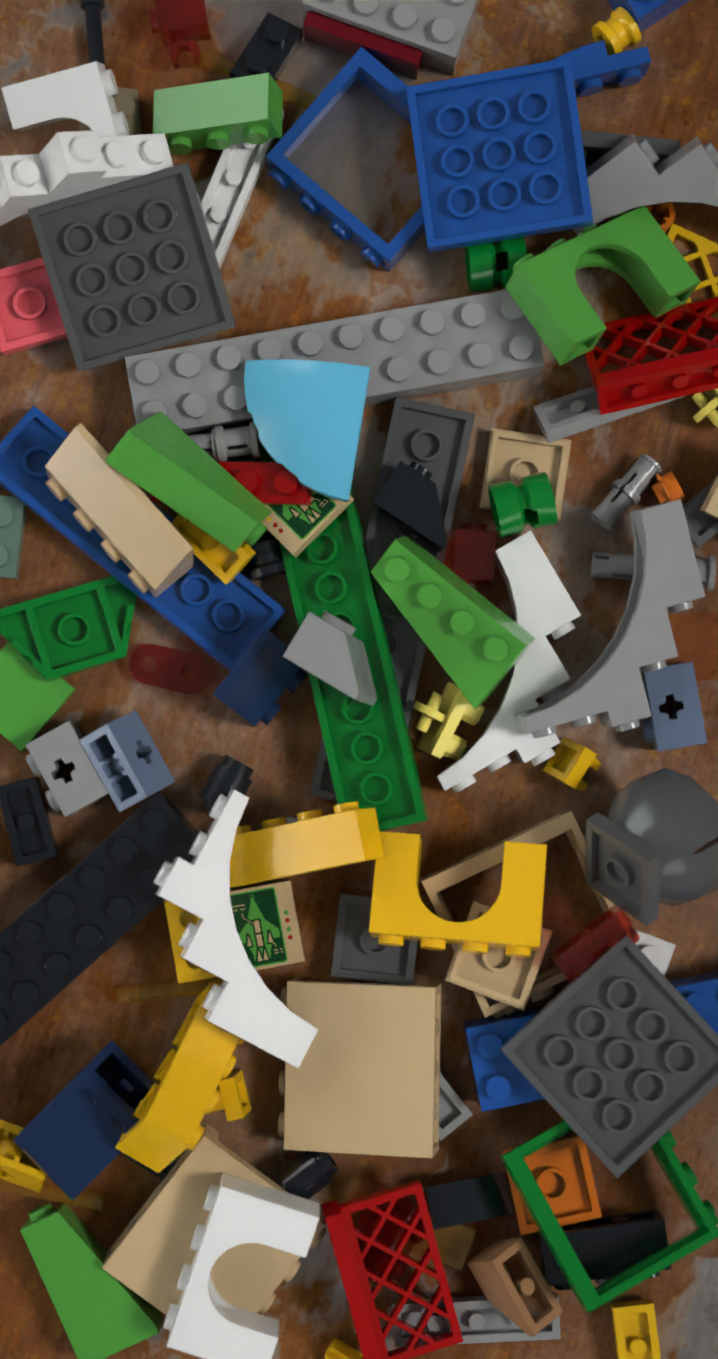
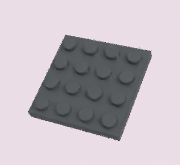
M188 162L28 209L78 372L119 361L127 356L143 354L236 327Z
M624 933L500 1047L508 1059L616 1178L624 1173L718 1085V1034Z

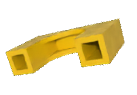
M380 831L385 858L375 860L369 933L371 937L378 938L379 945L402 947L404 940L421 941L420 948L445 950L446 944L463 945V952L488 954V947L504 948L506 956L522 958L531 957V951H540L547 853L546 844L505 841L501 889L496 902L484 915L467 922H451L434 915L420 898L418 889L422 849L420 834Z

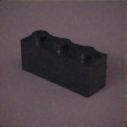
M658 1209L602 1216L597 1219L561 1226L590 1280H595L597 1284H602L668 1245L665 1220ZM540 1231L537 1232L543 1277L547 1284L554 1286L556 1290H570L571 1287ZM671 1265L664 1268L663 1270L671 1269ZM659 1271L658 1273L652 1275V1276L649 1277V1278H654V1277L660 1276V1275H661V1271Z

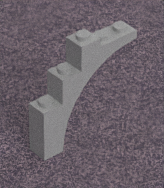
M632 133L586 168L593 224H597L608 217L635 207L665 202L703 203L718 207L717 149L711 141L703 145L696 136L655 166L654 163L659 160V157L646 139L639 143ZM586 227L575 228L573 230L576 233V235H578Z
M681 499L630 511L634 538L633 579L626 609L613 638L596 662L572 686L541 705L515 714L519 731L527 734L532 733L533 738L545 737L557 733V725L571 722L573 727H578L596 722V714H598L601 725L615 727L616 732L639 727V719L651 716L639 667H641L643 673L667 667L665 660L678 657L666 608L668 607L669 613L681 612L693 608L692 600L705 597Z

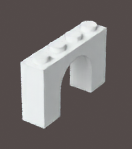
M95 61L1 88L13 130L26 131L58 121L73 119L84 123L92 130H96L98 137L130 135L126 117L123 111L117 112L113 95L118 94L114 74L111 69L106 70L105 65Z
M223 1172L219 1186L210 1185L203 1209L210 1211L205 1226L197 1224L190 1249L196 1251L192 1265L184 1263L176 1287V1289L183 1291L179 1304L171 1303L165 1318L163 1329L170 1331L167 1347L204 1359H272L279 1338V1320L241 1309L228 1303L217 1292L211 1278V1269L216 1260L225 1251L245 1243H259L306 1258L320 1218V1205L318 1202Z

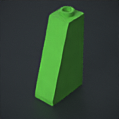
M161 411L129 429L105 459L114 469L233 552L245 542L252 547L268 529L262 523L272 511Z
M48 1202L28 1213L29 1219H27L20 1231L78 1359H105L159 1333L163 1323L160 1312L145 1299L102 1269L107 1251L65 1202L55 1207H52L51 1202Z

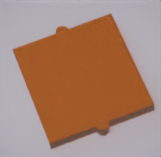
M718 613L668 615L678 657L665 660L666 665L693 661L696 681L718 680Z

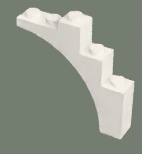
M96 130L57 132L39 154L0 156V226L27 214L28 209L173 167L165 133L98 137Z
M531 530L496 550L493 558L507 587L513 612V621L535 639L511 668L510 678L500 705L483 734L459 760H456L435 776L444 791L451 787L455 793L465 789L476 782L473 774L485 767L489 769L490 773L512 761L508 755L512 751L515 752L521 763L531 760L533 765L536 766L555 755L552 747L560 743L556 734L533 738L532 733L527 734L519 731L515 714L538 706L535 699L541 697L545 703L565 690L562 684L571 678L546 636L551 634L554 640L560 638L576 628L572 621L581 616Z
M231 790L227 797L223 794L219 795L209 814L210 817L215 819L207 834L200 831L189 851V854L194 856L192 863L179 857H175L172 864L165 860L153 883L160 886L156 895L200 918L196 925L190 922L184 930L178 943L183 948L180 956L224 979L220 987L214 984L210 989L202 1006L207 1009L204 1017L209 1022L299 1068L318 1029L291 1012L266 987L249 961L235 926L230 900V858L236 829L249 797L236 790Z

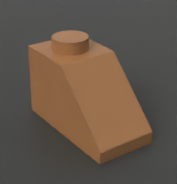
M522 1238L495 1240L467 1262L487 1300L527 1335L535 1336L563 1313L562 1308Z

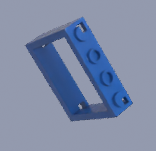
M361 47L266 155L267 169L269 170L268 175L277 182L278 187L283 190L289 187L300 196L298 201L306 211L313 216H317L320 213L331 223L329 228L339 239L344 242L350 239L362 249L359 253L365 261L373 263L377 268L381 265L389 272L425 231L422 206L392 241L387 244L287 159L356 79L411 124L406 91L407 85Z

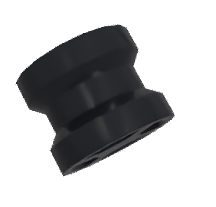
M278 539L255 543L251 547L256 554L249 561L251 565V570L249 571L250 581L264 580L286 573Z

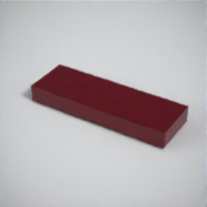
M313 11L307 12L303 23L304 40L351 57L362 47L388 70L417 80L422 66L423 52L420 49Z

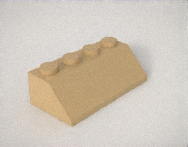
M80 423L71 431L45 465L49 478L45 483L61 502L66 498L77 509L73 512L74 517L87 532L95 529L104 539L100 545L106 554L115 563L121 559L129 567L131 572L128 574V577L138 590L143 594L149 590L157 598L193 567V548L132 480L105 461L109 455L108 452Z

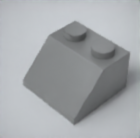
M326 611L322 617L308 612L283 657L351 698L374 706L377 701V695L364 642L353 636L356 628Z

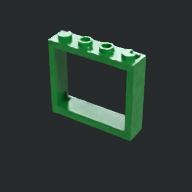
M562 1120L499 1156L582 1309L588 1313L718 1237V1228L716 1226L718 1218L714 1213L716 1210L707 1199L702 1202L694 1188L698 1184V1180L686 1161L680 1163L672 1148L677 1145L670 1130L652 1145L650 1149L695 1229L597 1287L593 1286L524 1160L525 1157L571 1132L573 1129L565 1120Z

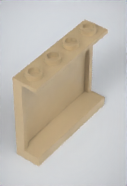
M295 977L287 981V987L282 988L280 1001L291 1012L317 1028L318 1031L299 1068L285 1062V1070L280 1072L279 1094L285 1096L284 1112H280L278 1135L279 1137H284V1150L433 1159L439 1150L441 983L425 982L422 985L306 981L302 980V977Z
M207 1123L204 1125L203 1135L192 1151L186 1149L163 1181L160 1182L107 1251L102 1269L165 1315H167L171 1303L179 1304L183 1291L176 1289L184 1263L189 1265L193 1263L196 1251L191 1250L190 1245L197 1224L205 1226L210 1211L204 1210L203 1207L210 1185L219 1186L224 1172L287 1192L219 1142V1132ZM321 1207L320 1218L310 1245L312 1250L319 1245L327 1231V1228L324 1227L325 1218ZM259 1243L240 1244L228 1249L216 1260L211 1269V1278L217 1292L228 1303L263 1315L275 1300L276 1293L274 1291L283 1280L289 1282L297 1273L301 1265V1260H299L301 1256Z

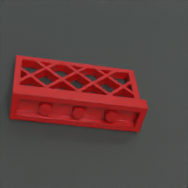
M718 297L681 305L657 318H654L651 313H645L604 323L607 329L601 338H607L613 342L606 350L595 346L593 350L584 354L596 392L600 415L718 389V333L712 341L696 336L702 326L718 332V319L710 317L714 312H718ZM679 320L692 322L687 331L671 326L673 322ZM640 329L652 331V334L646 341L631 336V334ZM662 336L678 341L671 350L655 345ZM622 345L638 350L631 359L616 354ZM687 345L701 349V351L681 354ZM647 354L661 359L641 364V361ZM607 363L622 368L600 373Z
M419 1180L338 1204L337 1199L321 1204L363 1359H411L463 1342L423 1189ZM415 1195L418 1207L409 1222L391 1213L398 1199ZM386 1203L384 1208L378 1206L380 1204ZM368 1208L379 1214V1217L370 1233L367 1234L353 1226L351 1213ZM420 1218L424 1230L416 1226ZM386 1219L405 1228L394 1248L376 1239ZM412 1232L427 1240L428 1247L420 1261L401 1252ZM357 1237L365 1241L361 1249L359 1248ZM371 1245L390 1254L380 1274L365 1267L363 1263ZM397 1258L416 1268L405 1287L387 1278ZM431 1258H432V1262H433L434 1269H432V1268H430L429 1266H427V1264H428V1262L430 1261ZM423 1272L437 1279L439 1284L430 1301L412 1292ZM368 1277L375 1280L372 1288H370ZM382 1285L401 1294L391 1313L375 1306L374 1299ZM408 1298L426 1307L416 1327L398 1318ZM441 1298L443 1299L445 1309L438 1305ZM435 1312L448 1319L451 1332L434 1337L423 1330L431 1315ZM378 1316L386 1320L382 1329ZM393 1324L411 1333L404 1347L387 1351L385 1338Z

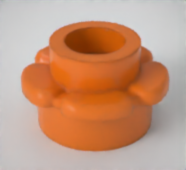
M671 471L662 476L659 473L655 475L656 483L650 487L658 504L681 499V501L685 500L684 493Z

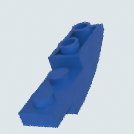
M604 40L582 46L554 59L571 58L575 93H579L580 96L596 94L604 86L618 83L620 87L634 85L640 82L642 77H645L651 63L647 46L608 55Z

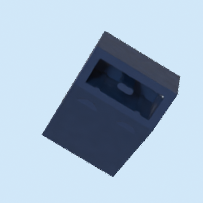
M110 1041L94 1054L12 1141L73 1201L121 1153L115 1147L122 1134H126L139 1121L133 1114L139 1102L145 1098L154 1083L113 1041Z

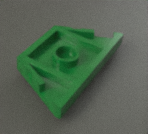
M113 576L1 608L0 634L47 682L126 659L136 595Z

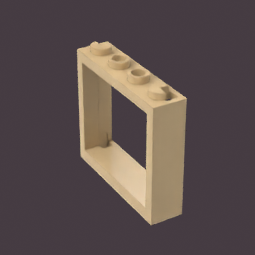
M563 811L421 878L420 880L437 916L454 922L440 891L503 862L505 841L541 844L565 833L585 876L586 840L572 811ZM591 888L592 893L613 937L538 972L529 995L532 1002L541 1000L554 993L552 986L568 980L569 983L573 981L623 933L632 940L617 906L593 888ZM451 944L455 952L457 944ZM473 992L485 1018L491 1015L494 1018H498L505 1014L509 1015L517 1010L515 1007Z

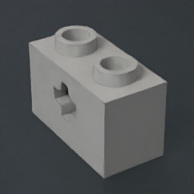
M67 721L25 744L30 754L25 756L30 769L36 777L43 776L50 789L45 792L50 806L55 813L62 811L64 817L72 816L109 796L106 787L80 742L83 735L75 721ZM61 761L65 764H74L75 769L70 773L72 781L69 778L59 777L58 772L63 769Z

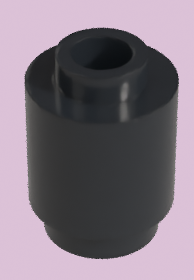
M225 755L221 763L216 762L198 796L205 799L201 807L210 812L219 795L223 794L227 797L231 790H236L245 795L253 782L250 780V777L254 770Z
M302 1151L277 1170L280 1179L275 1183L290 1194L310 1199L333 1181L332 1176L339 1171V1168L328 1152Z

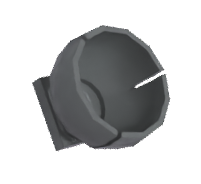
M667 768L631 781L613 798L607 818L598 812L586 820L585 883L645 926L658 918L659 903L676 906L715 892L718 889V840L695 853L693 852L718 837V804L716 800L690 776Z

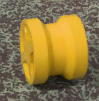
M622 7L613 10L607 21H598L591 28L595 43L604 40L608 55L621 53L625 47L635 46L642 39L641 32L634 18Z

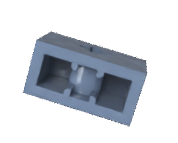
M693 661L667 665L665 668L643 673L640 670L651 716L648 719L642 720L645 743H652L653 750L658 752L707 743ZM666 695H669L670 701H676L679 704L678 709L672 711L673 718L670 719L667 713H662L659 710V705H663L666 702Z
M136 710L107 723L80 739L119 813L175 783Z

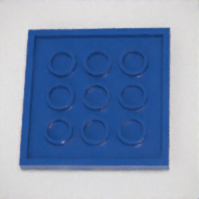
M571 58L406 87L429 253L593 226Z

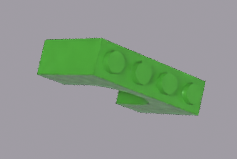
M641 206L630 212L627 210L614 215L603 225L597 226L593 224V226H588L577 237L569 241L560 239L550 245L545 252L537 256L533 254L525 255L514 264L512 268L514 272L505 288L558 363L563 365L593 350L607 329L580 291L575 271L586 267H601L617 273L630 284L654 318L685 304L701 281L646 206Z

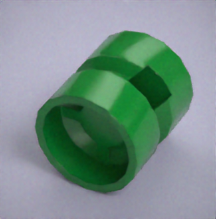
M524 237L465 247L466 276L470 293L492 291L496 284H500L506 289L505 287L514 272L512 269L514 264L527 255ZM495 255H503V271L496 270Z
M546 472L524 476L518 485H515L511 480L488 485L491 512L500 537L523 532L527 524L534 529L557 524L554 495Z

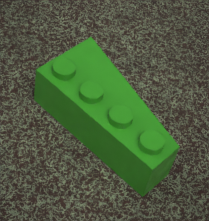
M408 535L395 539L371 571V574L475 710L488 699L535 639Z

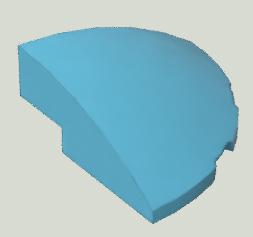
M270 359L246 361L244 386L247 410L251 414L258 431L259 441L268 455L277 465L282 464L290 473L295 475L299 483L306 488L332 499L349 502L370 377V367L314 360Z

